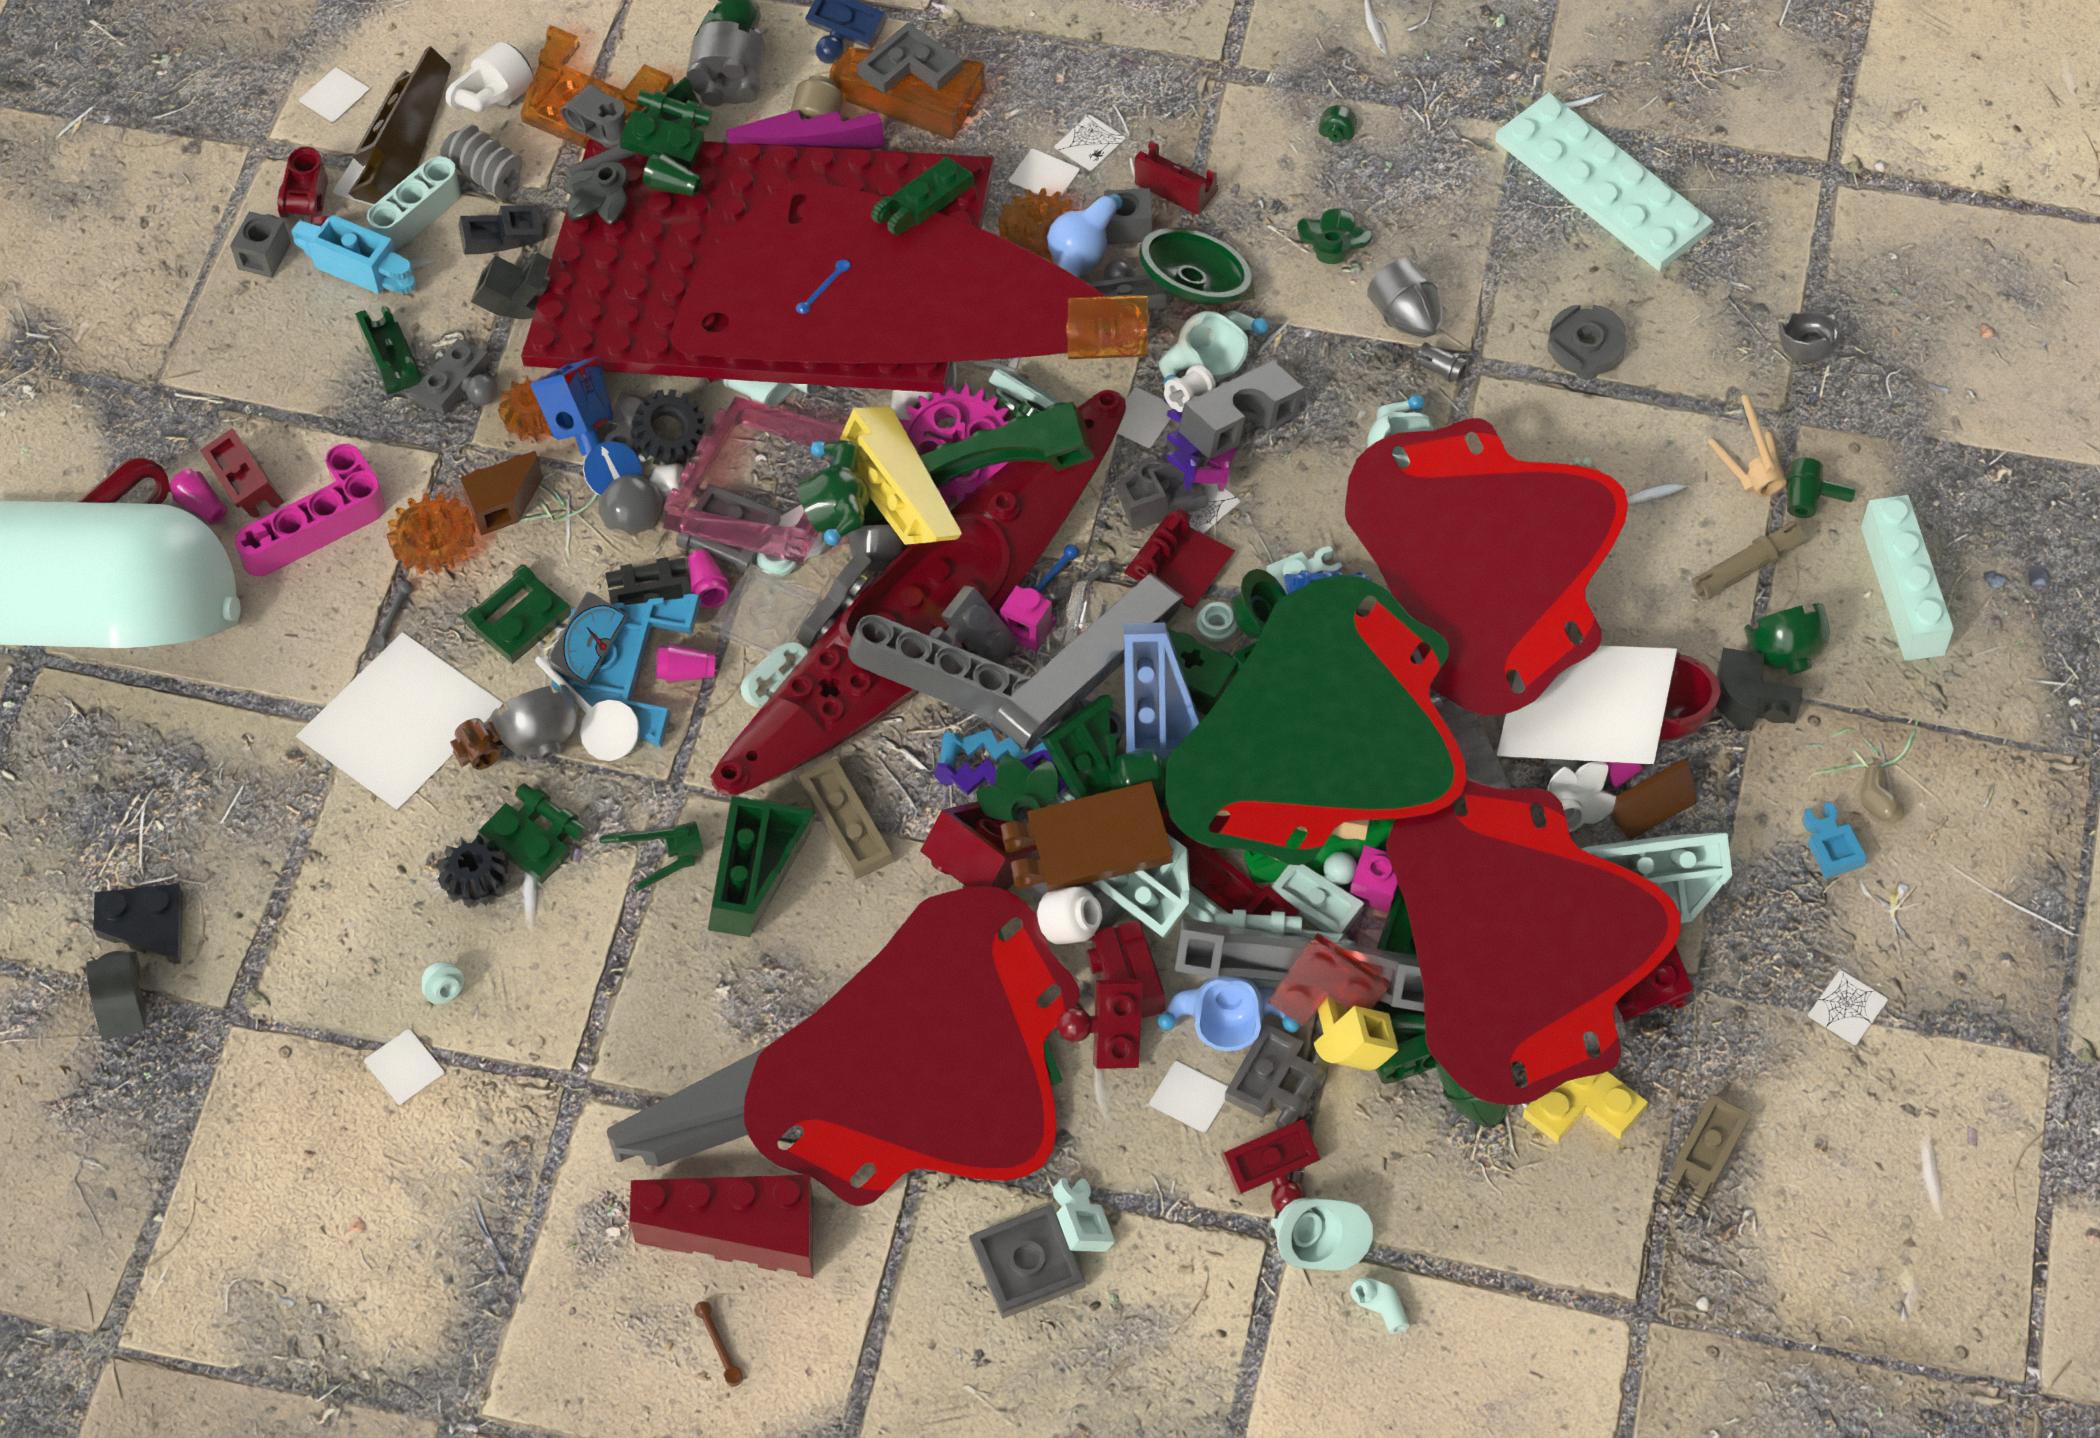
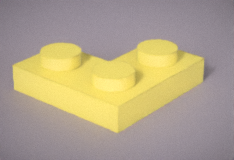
M1609 1072L1563 1083L1538 1100L1531 1102L1524 1109L1523 1117L1558 1143L1585 1113L1620 1140L1644 1113L1648 1101Z

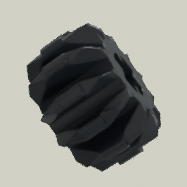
M477 834L472 843H467V840L460 836L459 847L455 848L446 845L444 851L446 858L438 859L437 868L440 873L438 881L441 889L447 891L448 897L453 903L462 899L464 905L470 908L475 900L480 899V902L487 907L490 894L501 897L503 892L501 885L509 883L510 875L507 869L509 861L507 855L500 851L494 839L484 843L483 838Z

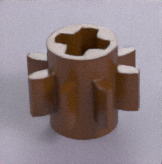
M479 718L469 719L460 724L454 733L456 739L450 741L454 749L453 753L460 766L463 767L471 763L472 767L476 770L488 768L496 763L501 755L499 749L505 746L493 722L491 721L484 725L483 721Z

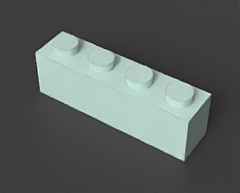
M1909 495L1869 500L1861 530L1904 661L1944 656L1954 628Z

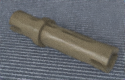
M1791 521L1766 537L1763 535L1757 537L1752 541L1753 544L1745 550L1738 552L1709 571L1693 578L1692 584L1697 595H1702V600L1707 601L1718 592L1737 583L1754 571L1764 566L1771 567L1778 562L1777 558L1805 543L1806 538L1802 528L1799 525L1796 526L1795 521Z

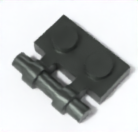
M668 557L656 559L657 563L633 567L632 564L621 565V570L606 572L608 588L624 585L623 588L608 590L610 603L624 602L625 605L647 603L648 599L664 598V600L684 598L683 595L692 594L688 575L672 578V576L687 573L685 558L668 560ZM660 578V581L636 585V583Z

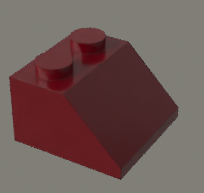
M978 801L943 809L920 850L921 853L932 860L931 864L935 869L953 876L963 884V888L969 886H995L1008 890L1014 884L1011 862L1019 859H1039L1035 845L1024 847L1014 852H1006L1000 826L1006 823V821L987 816L981 809Z

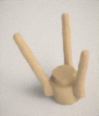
M1744 394L1742 402L1761 456L1753 459L1748 464L1749 471L1746 474L1715 439H1709L1708 444L1739 478L1746 492L1755 490L1759 497H1767L1785 487L1786 477L1781 469L1773 434L1770 431L1766 432L1764 439L1751 400L1747 394Z

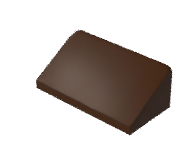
M1685 759L1680 760L1616 796L1612 819L1628 839L1641 835L1696 803V792L1689 763Z

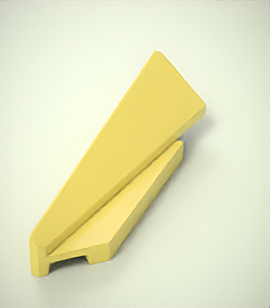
M888 406L853 408L840 440H848L857 444L859 456L857 474L866 483L869 497L903 543L906 545L957 540L962 532L894 410Z

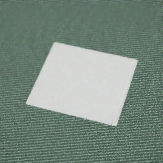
M402 632L295 737L391 807L398 810L454 754L450 741L456 739L454 735L456 728L463 722L473 718H479L485 723L490 718L492 712L496 708L499 709L504 703Z
M1599 646L1590 656L1558 674L1534 702L1517 711L1506 714L1497 756L1654 764L1677 649ZM1516 671L1512 690L1519 694L1525 690V684Z

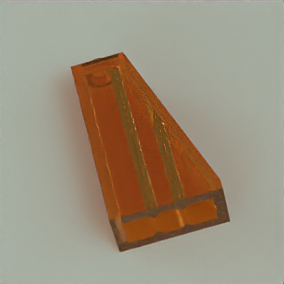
M848 47L841 59H836L832 64L829 78L837 83V88L843 94V101L878 112L881 115L951 140L955 138L985 90L984 63L978 61L963 60V70L939 91L910 72L885 94L858 76L857 64L874 50Z

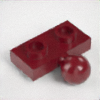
M1139 979L1096 980L1095 1016H1090L1085 1010L1077 1007L1069 1008L1060 1015L1057 1024L1058 1031L1065 1040L1080 1042L1086 1039L1090 1033H1094L1093 1065L1096 1069L1139 1068L1142 982Z
M1304 1119L1220 1154L1238 1195L1272 1181L1274 1188L1271 1193V1203L1278 1213L1293 1200L1306 1198L1303 1187L1299 1183L1290 1180L1288 1174L1321 1160Z

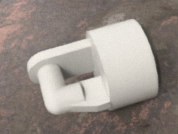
M497 42L474 59L471 63V69L449 86L446 92V102L449 107L456 110H462L466 107L475 112H482L494 103L499 106H508L533 86V72L530 64L517 48L508 43Z

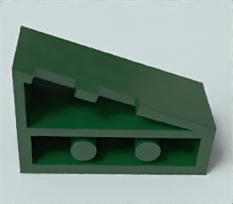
M731 796L710 912L709 931L744 937L751 936L811 834L815 810Z

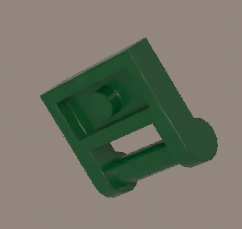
M524 564L518 566L512 572L513 577L476 608L471 606L461 614L464 622L472 631L512 664L571 615L570 605L536 578L531 569ZM522 589L529 593L494 624L491 625L486 621Z

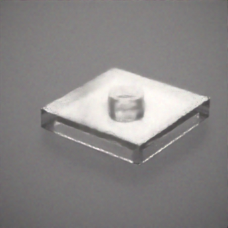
M751 563L711 621V631L767 656L776 647L797 640L796 637L803 623L821 603V594Z

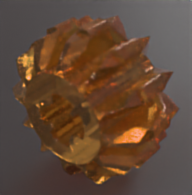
M526 375L524 383L519 384L511 381L510 390L501 391V403L499 404L498 412L509 435L516 433L521 442L528 436H532L538 443L540 435L547 434L553 437V434L530 383L534 381Z

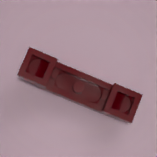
M1168 807L1161 813L1166 833L1188 849L1190 884L1227 913L1233 914L1234 909L1246 910V914L1271 915L1272 911L1285 912V916L1296 917L1299 914L1298 909L1268 885L1261 889L1212 848L1193 840L1183 833L1171 819Z

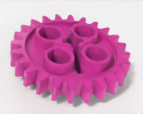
M952 384L948 385L947 395L941 396L940 393H932L933 400L928 401L921 395L918 396L921 408L917 410L914 407L907 406L906 410L910 420L899 419L915 450L921 456L927 452L934 451L941 444L957 443L971 438L977 431L984 429L993 430L1007 425L1010 412L1007 407L998 410L999 400L996 396L985 402L986 395L982 388L975 396H971L969 385L965 384L961 394H955V390ZM950 417L957 420L954 426L944 429L937 426L944 418ZM930 433V434H932V435H935L936 438H933V437H926V438H925L924 436H925V434ZM1009 462L977 469L970 477H958L939 488L938 491L948 509L952 501H957L959 504Z

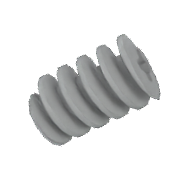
M474 124L465 125L462 129L449 134L440 148V156L451 159L455 164V168L461 171L463 175L472 178L476 184L483 186L486 191L494 193L495 197L501 200L508 198L515 191L520 181V171L523 164L521 156L512 154L508 147H501L498 140L490 139L489 134L484 131L479 132L478 127Z

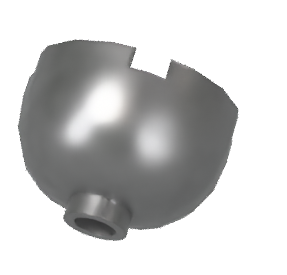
M560 685L561 692L553 693L551 686H545L514 697L506 702L509 710L501 715L496 708L490 717L497 733L500 735L501 741L513 752L524 756L537 754L539 760L548 759L559 754L562 751L560 745L570 738L576 727L577 720L575 703L566 685Z

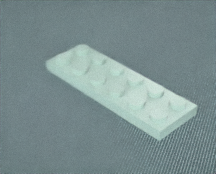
M1549 92L1496 132L1495 141L1659 272L1712 231L1714 223L1712 219Z

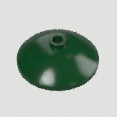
M1163 228L1148 234L1140 247V261L1149 277L1162 289L1181 300L1203 305L1227 304L1243 297L1251 284L1252 274L1245 259L1228 244L1208 234L1185 228Z

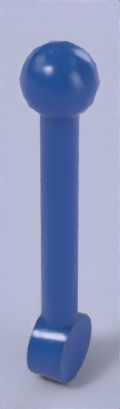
M847 260L836 262V270L806 302L799 303L796 306V311L801 314L809 312L810 305L841 272H846L850 269V262Z
M1069 544L1065 547L1064 555L1034 590L1041 593L1069 560H1074L1078 557L1079 549L1076 545Z

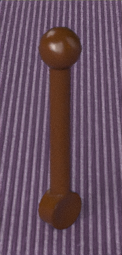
M700 1301L696 1304L694 1312L697 1317L703 1319L726 1370L724 1373L725 1382L729 1386H738L743 1380L742 1371L733 1365L711 1317L712 1306L706 1301Z

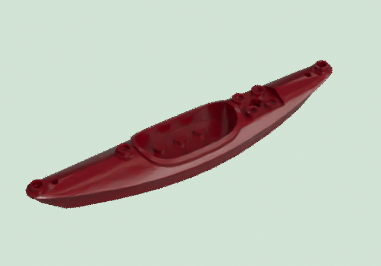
M1102 390L1078 407V410L1084 416L1094 459L1058 472L1051 463L1038 461L1009 462L950 511L962 532L957 540L911 544L896 557L832 624L735 739L711 774V782L715 790L722 795L736 796L775 780L827 753L867 729L918 694L919 691L860 668L850 660L848 647L860 619L867 615H877L928 636L937 627H942L946 632L949 625L941 615L964 585L975 587L999 616L1001 607L1016 586L1021 587L1034 565L1068 518L1099 467L1125 415V398L1116 391ZM962 642V650L967 651L968 648Z

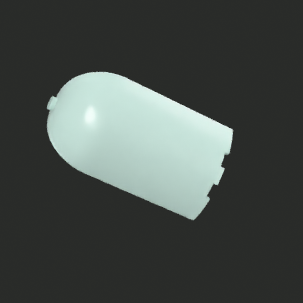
M0 501V645L97 648L149 647L202 639L239 625L238 618L241 613V605L236 596L235 577L228 554L212 530L197 517L185 510L163 504Z

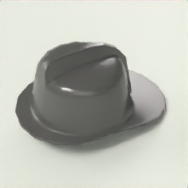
M890 524L862 526L843 536L848 538L852 557L860 551L872 560L867 571H883L909 546V544L905 545Z

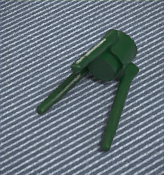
M695 821L667 829L603 835L599 838L602 844L664 839L668 857L677 856L678 860L635 883L634 889L636 891H640L682 868L694 866L693 856L703 854L702 841Z

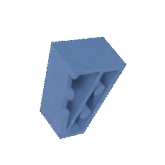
M1125 623L1123 624L1126 753L1153 748L1159 756H1170L1171 752L1201 722L1166 624Z

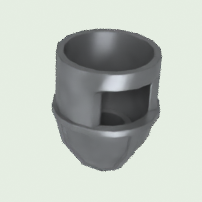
M1396 260L1386 265L1371 280L1367 289V296L1383 315V319L1389 327H1393L1401 333L1421 338H1427L1436 334L1442 324L1443 305L1438 296L1437 287L1431 280L1425 277L1413 260Z

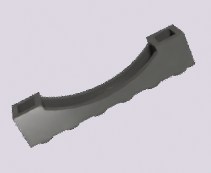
M1181 918L1175 954L1176 972L1213 978L1231 976L1299 983L1364 996L1391 1004L1393 1007L1424 1012L1423 983L1416 955Z

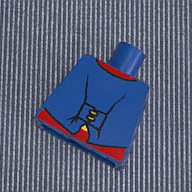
M599 357L565 365L530 383L555 439L561 440L575 436L581 456L588 455L591 449L602 443L597 428L612 420L613 412Z

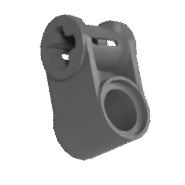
M589 84L561 108L563 119L575 132L584 134L609 149L620 145V137L627 124L624 119L626 109L621 100Z

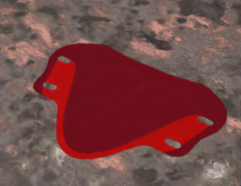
M1481 418L1462 420L1434 431L1396 433L1375 442L1356 459L1348 478L1344 513L1346 521L1376 562L1393 597L1408 615L1443 636L1449 646V656L1434 678L1431 689L1459 707L1485 716L1508 714L1534 702L1558 674L1587 658L1600 646L1602 630L1586 601L1585 589L1590 579L1611 551L1626 521L1628 501L1625 489L1613 477L1597 469L1577 465L1516 460L1506 451L1493 425ZM1473 432L1478 436L1483 446L1480 454H1473L1465 441L1466 434ZM1400 446L1405 450L1410 460L1408 467L1400 468L1392 455L1393 448ZM1572 621L1577 624L1584 639L1581 644L1574 645L1570 641L1564 630L1567 622ZM1425 642L1417 646L1424 660L1431 647ZM1516 670L1525 684V690L1522 693L1518 694L1512 690L1506 678L1508 671Z
M1466 780L1462 793L1468 810L1466 816H1457L1452 803L1450 806L1432 814L1395 819L1386 842L1387 855L1403 894L1410 919L1423 983L1426 1044L1429 1052L1461 1088L1477 1099L1498 1105L1525 1104L1538 1100L1567 1081L1602 1074L1610 1071L1617 1065L1621 1055V1048L1613 1017L1615 1003L1650 974L1674 948L1681 932V914L1673 899L1655 883L1629 869L1578 848L1570 838L1563 805L1556 795L1550 791L1535 788L1498 789ZM1534 803H1539L1544 809L1546 826L1543 828H1537L1533 824L1530 806ZM1591 1031L1596 1034L1601 1051L1599 1057L1591 1058L1588 1056L1583 1039L1585 1032ZM1515 1061H1520L1525 1066L1528 1085L1525 1088H1518L1514 1084L1511 1064Z
M969 886L928 897L919 903L886 946L814 1014L765 1047L760 1053L744 1097V1125L754 1146L775 1165L800 1174H810V1177L826 1186L841 1200L854 1206H865L875 1202L904 1173L915 1169L932 1170L973 1179L1008 1181L1027 1177L1043 1167L1053 1151L1057 1132L1054 1097L1045 1063L1043 1045L1047 1035L1057 1026L1060 1015L1065 1010L1076 1007L1080 997V989L1074 977L1050 950L1046 937L1041 932L1038 924V916L1018 896L995 886ZM1013 918L1021 919L1022 927L1007 941L999 939L998 932ZM1053 984L1060 986L1061 994L1048 1007L1041 1008L1038 1006V997L1049 986ZM795 1125L802 1127L803 1135L787 1150L779 1148V1139L791 1127ZM864 1164H873L876 1168L874 1175L861 1187H853L850 1183L851 1177Z

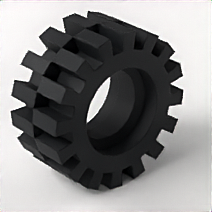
M663 389L657 390L654 397L651 394L647 395L643 403L640 402L631 424V438H635L633 445L636 450L643 449L641 455L646 460L649 455L654 457L653 464L660 465L661 460H665L666 465L672 464L676 460L679 464L686 462L688 456L691 458L700 445L706 424H702L705 416L703 411L697 412L699 404L695 400L691 404L687 402L689 395L684 392L681 398L676 397L677 390L670 389L668 395H664ZM664 415L671 416L680 422L683 433L675 440L663 439L654 431V420Z

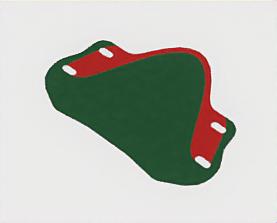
M1351 575L1331 576L1313 581L1283 596L1275 604L1254 649L1207 716L1171 752L1167 760L1165 796L1171 819L1183 833L1206 846L1221 849L1251 850L1279 862L1299 866L1315 859L1334 829L1344 822L1410 818L1432 814L1450 806L1463 793L1467 780L1465 761L1455 738L1429 696L1430 684L1449 656L1447 641L1439 633L1408 615L1387 589L1365 578ZM1373 596L1376 598L1375 606L1366 617L1357 615L1356 610L1365 597ZM1423 642L1428 643L1431 649L1423 662L1420 664L1411 662V655L1417 646ZM1222 810L1227 811L1230 814V818L1219 833L1210 832L1209 825L1216 814ZM1297 827H1304L1308 833L1299 848L1296 850L1289 849L1286 843Z

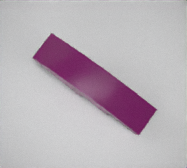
M795 110L726 130L728 143L873 150L884 147L883 125L878 112L842 121L838 111L801 120L798 111Z

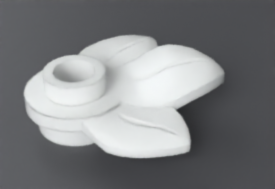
M1605 762L1587 763L1575 773L1570 768L1563 767L1551 778L1547 791L1556 795L1561 801L1569 833L1580 828L1583 823H1597L1613 812L1616 796L1602 790L1609 768Z

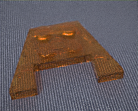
M550 25L546 32L544 49L540 50L538 57L539 65L535 77L533 76V81L529 84L520 112L522 122L586 149L587 143L591 138L571 129L561 115V108L587 85H594L602 92L621 100L626 109L624 117L626 121L629 119L632 110L641 111L646 107L637 104L640 90L651 93L657 90L665 93L667 87L670 84H674L672 75L645 64L624 90L569 68L565 65L579 49V37Z

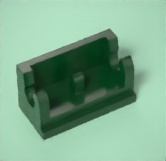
M382 306L381 312L383 317L378 321H372L366 310L357 312L355 315L365 346L387 395L418 385L423 377L398 321H394L392 312L387 306Z

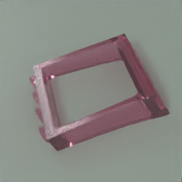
M735 396L727 410L718 409L710 429L715 431L712 437L704 434L695 452V456L699 457L697 463L687 462L679 480L680 483L684 484L681 490L672 488L663 508L668 511L663 528L803 564L819 534L810 524L805 512L795 526L784 527L691 510L688 507L736 425L744 424L809 447L815 441H824L825 443L839 441L846 425L815 419Z

